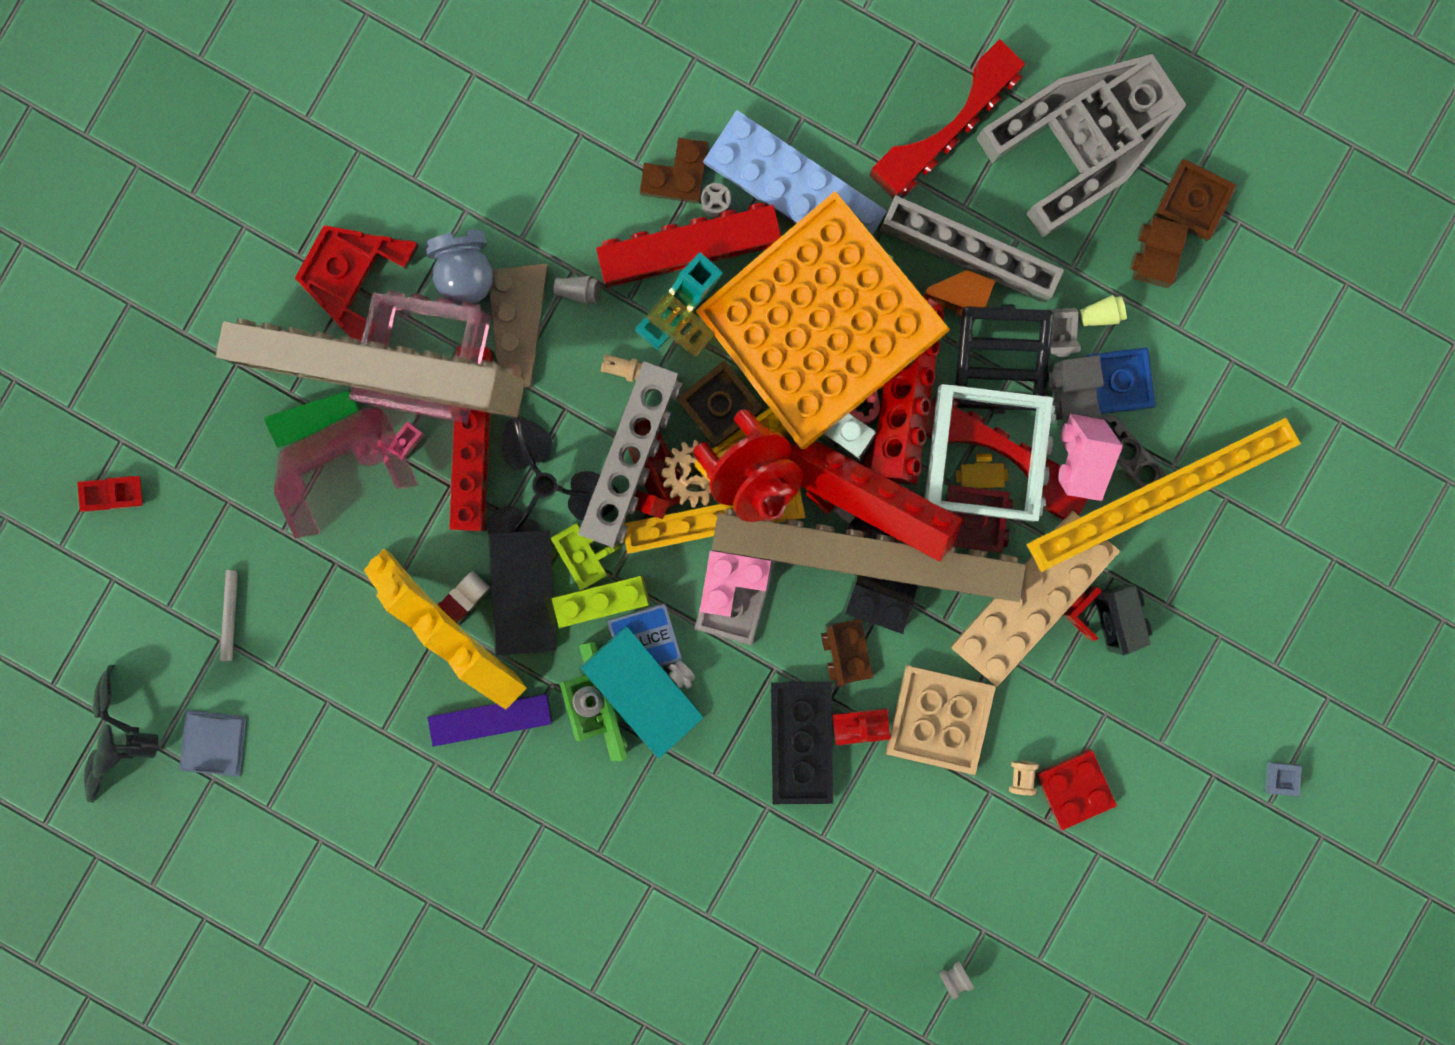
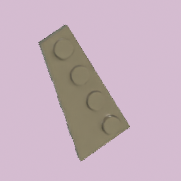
M548 264L492 269L493 284L490 288L497 364L500 367L514 370L515 377L525 380L524 388H531L533 382Z

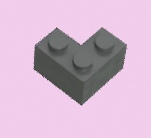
M1100 355L1062 360L1049 367L1050 372L1047 373L1046 382L1048 390L1053 392L1054 402L1052 406H1055L1054 414H1056L1057 427L1063 426L1065 423L1067 424L1070 414L1100 419L1096 389L1104 386Z

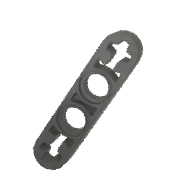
M1104 415L1100 417L1106 423L1111 422L1113 424L1111 430L1116 437L1121 434L1124 436L1123 439L1119 440L1121 444L1128 443L1133 446L1134 456L1132 459L1124 460L1119 455L1117 464L1138 489L1167 476L1116 416ZM1143 466L1150 467L1154 472L1153 480L1149 483H1144L1139 478V470ZM1177 505V506H1175V507H1173V508H1171V509H1169V510H1173V509L1177 508L1179 505Z

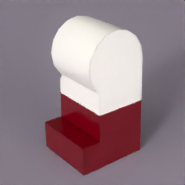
M472 571L437 605L453 621L460 625L491 587Z

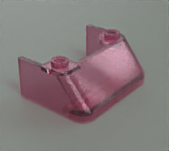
M364 408L284 448L279 453L274 494L294 538L315 536L320 533L304 499L306 487L301 476L350 451H353L357 461L365 466H374L384 461L396 489L414 488L419 485L389 419L381 409Z

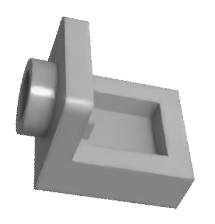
M1076 308L1046 309L1054 314L1050 353L1059 357H1067L1071 353L1080 352L1081 345L1077 341L1079 311Z

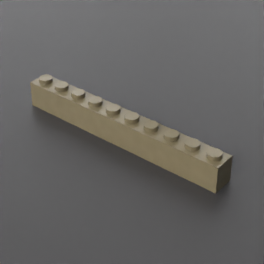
M726 509L725 514L718 513L712 544L713 551L1020 602L1026 565L1019 564L1018 557L1000 555L999 560L987 558V552L969 550L968 555L956 553L957 547L952 546L941 562L908 544L895 543V537L877 534V539L875 540L864 538L865 532L847 529L845 535L834 533L835 527L816 524V529L803 528L804 522L786 519L785 524L773 523V520L746 522L741 520L735 511L731 509Z

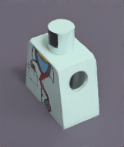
M848 413L820 437L860 464L873 445H875L876 432Z

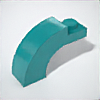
M699 252L679 273L678 279L669 292L641 321L635 331L658 351L696 312L695 310L713 290L723 272Z

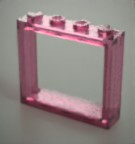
M393 290L388 291L387 295L380 293L372 294L362 343L368 344L369 341L388 345L396 310L467 321L459 357L472 360L471 362L480 364L491 320V315L480 311V305L463 301L462 306H458L452 300L437 297L436 302L429 301L430 298L419 294H411V298H406L403 293ZM351 387L349 396L350 400L370 406L466 424L468 423L471 410Z

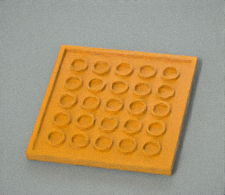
M836 191L695 310L803 450L950 331Z

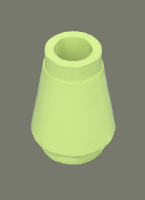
M1111 295L1083 309H1079L1083 327L1115 325L1127 319L1122 296L1114 297V295Z

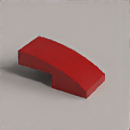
M140 476L77 482L80 512L143 506Z

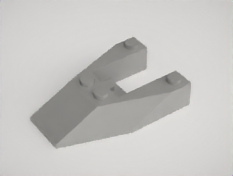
M1150 54L1056 80L983 128L977 137V141L991 162L995 163L1048 127L1051 128L1080 172V175L1033 205L1026 213L1043 239L1125 183L1181 113L1186 103L1154 55Z

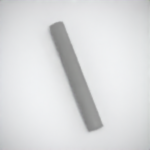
M226 570L220 661H232L238 583L237 570Z

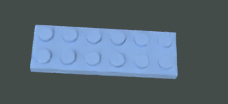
M736 110L703 161L705 165L762 203H766L767 206L774 205L777 213L795 225L834 191L838 193L871 235L887 213V210L738 110Z

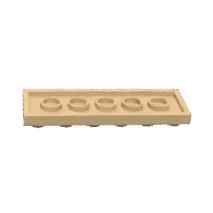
M1072 510L1056 529L1081 517ZM1106 540L1041 572L1033 555H1031L1024 563L1026 566L1020 602L993 598L950 645L951 648L998 687L1120 553V550Z

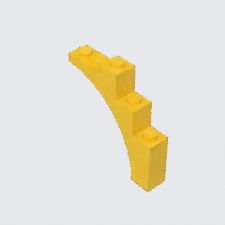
M383 549L377 556L371 559L363 571L378 591L376 596L385 610L412 628L421 643L446 660L459 679L505 710L525 691L527 687L515 671L486 650L453 621L418 586L389 551Z

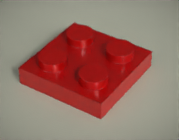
M1091 749L1035 773L1061 830H1065L1117 807L1095 754Z

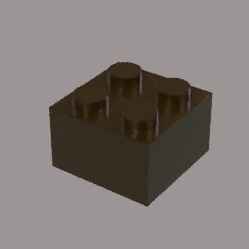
M725 360L677 398L680 406L714 447L741 429L734 422V417L740 410L749 409L755 417L763 411L761 404Z

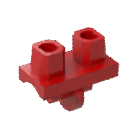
M887 708L832 714L836 745L891 740Z

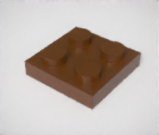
M1182 159L1179 161L1153 215L1164 220L1187 225L1189 233L1208 241L1212 238L1237 185L1194 163Z

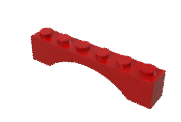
M999 39L978 60L973 70L972 86L968 100L955 119L941 131L925 140L909 145L893 146L872 167L869 176L893 199L895 195L900 196L901 194L906 197L917 186L914 180L921 173L927 176L939 163L936 158L943 151L949 154L960 142L957 137L964 130L969 133L980 122L981 119L978 115L985 108L990 112L1002 99L999 94L1006 87L1012 90L1023 78L1020 72L1024 68L1025 63Z
M936 397L930 402L931 409L927 416L925 431L926 436L930 439L932 438ZM953 399L948 443H967L989 448L1010 460L1028 478L1032 448L1024 443L1017 445L1010 441V435L998 427H994V429L989 428L983 424L984 418L972 411L968 413L963 412L957 408L959 403ZM1046 458L1045 467H1049V479L1047 485H1043L1042 497L1046 500V506L1043 509L1061 520H1064L1072 510L1079 515L1088 498L1067 495L1058 480L1061 466Z

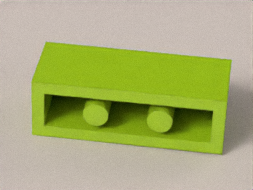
M643 575L551 598L559 628L650 605Z

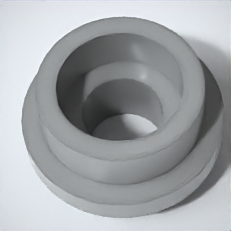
M591 686L582 687L574 694L573 707L579 715L593 717L602 709L603 698L596 688ZM587 696H590L593 700L591 707L585 704Z

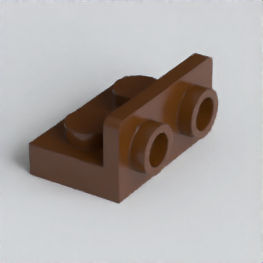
M861 619L825 625L826 632L821 633L824 651L830 650L832 662L827 663L830 681L836 680V684L840 687L846 683L873 678Z

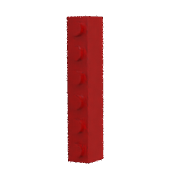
M757 203L749 206L748 211L737 213L736 210H728L720 213L719 218L707 220V217H699L689 221L690 225L678 227V224H670L661 227V232L649 234L648 231H642L632 234L631 239L619 241V238L605 240L602 242V246L596 247L606 288L683 270L699 252L711 262H717L766 250L781 237L774 205L766 206V203Z
M816 440L804 450L799 447L796 441L791 445L790 460L794 461L803 473L801 487L939 562L954 545L963 518Z

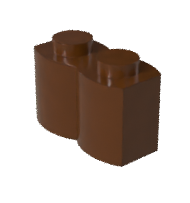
M1152 217L1147 224L1143 223L1137 241L1141 242L1140 252L1134 253L1130 264V270H1134L1132 279L1164 288L1170 287L1177 275L1181 253L1188 233V226L1157 217Z

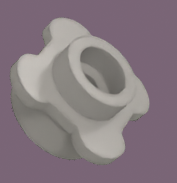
M678 661L675 665L671 664L666 668L669 672L668 676L679 689L683 687L687 690L692 687L691 682L695 679V676L683 662Z

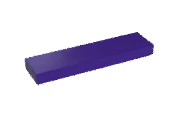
M548 694L516 699L506 710L494 703L427 717L433 747L553 723Z

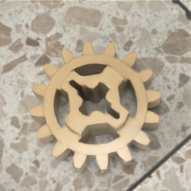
M694 440L690 448L685 442L681 444L680 451L673 448L670 452L672 458L666 457L663 463L668 468H664L661 472V476L668 478L664 482L663 487H671L673 489L670 497L673 498L679 495L681 497V505L685 503L686 499L690 500L691 506L694 508L698 500H701V503L706 506L709 503V496L714 499L709 488L710 482L701 472L699 476H691L687 480L690 472L699 471L695 467L697 459L691 457L693 456L694 448L698 445L696 440ZM676 466L678 467L677 470L681 473L678 481L675 475Z

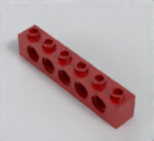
M924 298L944 322V307L930 298ZM939 340L884 384L871 470L897 484L917 485L918 476L922 469V449L926 441L927 416L931 409L930 396L932 385L935 381V363L940 349Z
M457 346V356L470 359L472 360L471 362L479 364L481 361L493 363V351L488 347ZM457 406L454 408L449 530L486 531L491 413Z

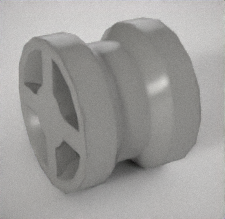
M712 183L704 188L701 195V205L705 214L712 218H719L720 213L730 210L731 194L726 186L720 183Z
M960 961L954 963L953 968L950 970L943 969L938 972L953 1000L958 998L961 992L974 989Z

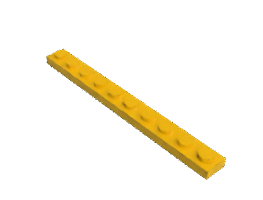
M1284 418L1028 543L1027 546L1039 569L1043 572L1279 456L1301 443L1287 418Z

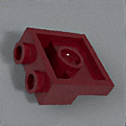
M947 485V502L1013 509V500L1009 499L1010 492ZM951 512L963 518L953 547L1002 553L1003 547L1007 548L1010 536L1009 529H1005L1007 519Z

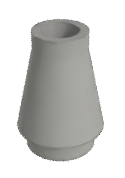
M592 275L556 278L554 294L555 296H562L589 306L591 303L596 304L599 300L600 281L599 279H593Z

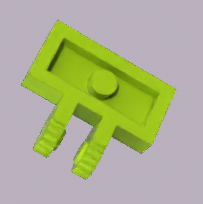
M576 523L553 536L551 540L579 589L583 590L608 576L599 560L620 549L618 544L613 548L606 546L602 551L595 554L590 545L595 541L578 535L580 526Z

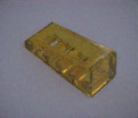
M671 293L665 294L646 316L655 326L695 357L698 356L715 335L706 324ZM668 306L671 307L672 311L663 319L661 317L662 313ZM678 314L681 315L682 318L673 328L670 324ZM688 322H690L692 326L685 333V335L682 336L680 334L681 330L685 327V325ZM697 330H700L702 334L692 345L689 340Z

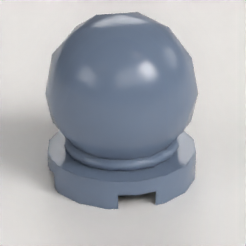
M467 230L468 236L453 238L452 232L429 239L427 241L428 245H425L428 258L436 259L433 267V282L439 295L458 306L476 304L487 296L493 284L491 264L488 257L480 252V250L487 246L484 231Z

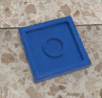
M1148 347L1086 355V357L1100 355L1104 386L1096 389L1100 414L1156 407Z

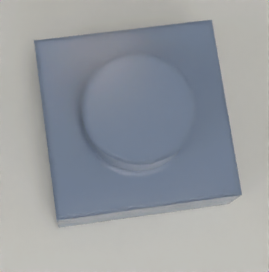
M1267 762L1265 792L1269 794L1299 796L1302 766L1298 764Z

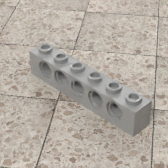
M896 195L879 230L971 272L995 280L996 283L1041 303H1045L1052 298L1064 271L1062 268Z
M643 361L578 535L612 548L616 547L617 542L623 543L628 530V526L624 525L628 514H634L639 498L635 497L639 485L644 487L650 469L645 468L650 456L655 458L661 443L660 440L656 439L660 428L666 429L672 412L667 410L671 399L677 400L683 383L678 382L679 374ZM651 391H658L662 394V402L656 407H650L646 404V396ZM641 419L649 420L651 423V431L644 436L637 435L635 432V425ZM637 448L640 451V460L636 464L629 465L625 462L624 454L627 449ZM625 476L630 483L629 489L625 493L619 494L614 490L613 483L617 477ZM610 504L615 505L619 512L618 518L613 522H607L602 514L603 509Z

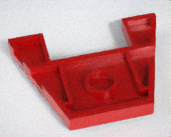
M324 225L297 272L295 279L350 338L366 343L376 324L349 310V307L378 255L407 269L419 245L409 240L403 241L387 236L370 235L359 231Z

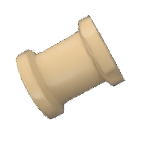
M1021 760L1011 761L1014 772L1012 786H1009V792L1019 795H1036L1037 790L1034 788L1035 770L1039 769V764Z

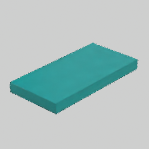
M628 627L622 628L579 667L658 759L704 718Z

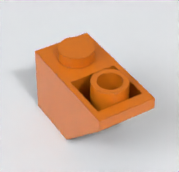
M966 270L928 287L923 293V298H930L943 306L944 309L946 307L956 311L955 315L961 318L962 310L967 306L986 307L995 280Z

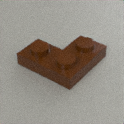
M678 137L674 167L644 163L640 195L699 204L705 169L703 161L707 155L708 142Z

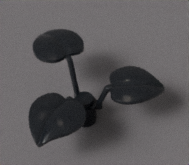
M519 415L518 418L511 417L502 437V454L507 464L514 470H523L529 465L536 474L532 482V490L535 495L524 514L513 506L502 507L495 511L488 523V533L538 531V524L534 520L529 519L528 516L539 499H550L556 492L571 495L568 499L569 511L574 517L583 521L600 474L592 471H581L574 474L570 482L571 490L557 485L556 478L552 474L542 473L536 463L545 461L550 455L552 441L548 432L539 424ZM613 485L614 490H615L617 493H619L618 490L616 489V487ZM613 504L607 505L603 509V517L616 506Z
M109 665L98 680L93 696L94 717H101L102 720L130 733L129 735H123L121 745L115 744L111 725L105 724L102 727L98 736L97 750L92 751L85 765L84 787L87 802H94L93 800L100 789L102 776L111 770L122 758H154L158 749L157 734L140 733L139 727H132L109 716L108 708L111 698L110 673L115 665Z

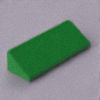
M351 390L264 417L265 424L277 448L364 421L356 393Z

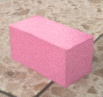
M407 421L383 451L402 464L425 434Z

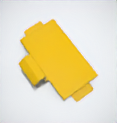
M976 454L977 461L975 464H961V470H956V482L961 483L965 487H1005V481L1009 480L1008 469H1004V463L990 464L992 461L991 454Z

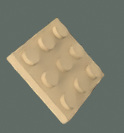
M906 665L890 730L891 740H888L885 753L895 757L976 775L996 686Z

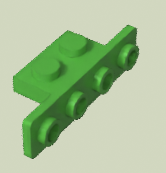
M595 642L579 645L584 663L599 650ZM586 675L560 682L575 740L582 741L604 734L611 761L626 760L627 742L624 736L620 734L618 726L619 713L602 695L603 706L600 712L593 717H583L573 707L574 694L582 687L591 686L596 688V686ZM587 696L585 699V704L588 707H591L593 704L590 696Z

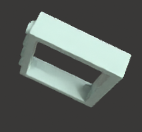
M945 384L937 387L924 498L949 512L1030 522L1039 521V516L1043 515V507L1046 506V500L1042 497L1043 485H1047L1049 479V467H1045L1046 455L1051 454L1053 437L1049 436L1050 424H1054L1056 414H1054L1055 406H1052L1053 397ZM953 399L1036 408L1024 511L941 501Z

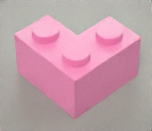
M1070 414L1067 424L1065 423L1062 426L1060 432V440L1069 454L1066 463L1060 467L1058 480L1067 495L1102 501L1123 445L1105 420Z
M710 551L700 612L730 617L735 586L766 591L771 561Z

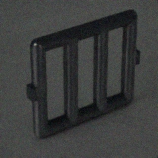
M1002 304L1001 308L969 306L963 308L955 386L967 387L968 379L1034 382L1033 395L1045 396L1054 319L1053 312L1040 309H1016V306L1012 304ZM973 319L1041 322L1039 340L972 337ZM971 349L1037 352L1036 369L969 367ZM954 399L959 403L958 408L991 409L992 413L1004 414L1005 410L1036 411V408Z

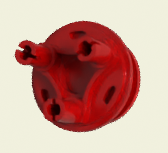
M742 409L735 415L734 422L746 434L747 437L732 446L721 458L715 454L707 442L698 444L693 450V456L707 472V478L710 480L709 488L711 495L718 503L728 506L733 505L737 516L746 522L775 520L782 517L786 505L797 495L802 484L803 473L801 468L794 461L790 460L791 446L789 441L783 435L771 432L768 428L763 427L749 409Z

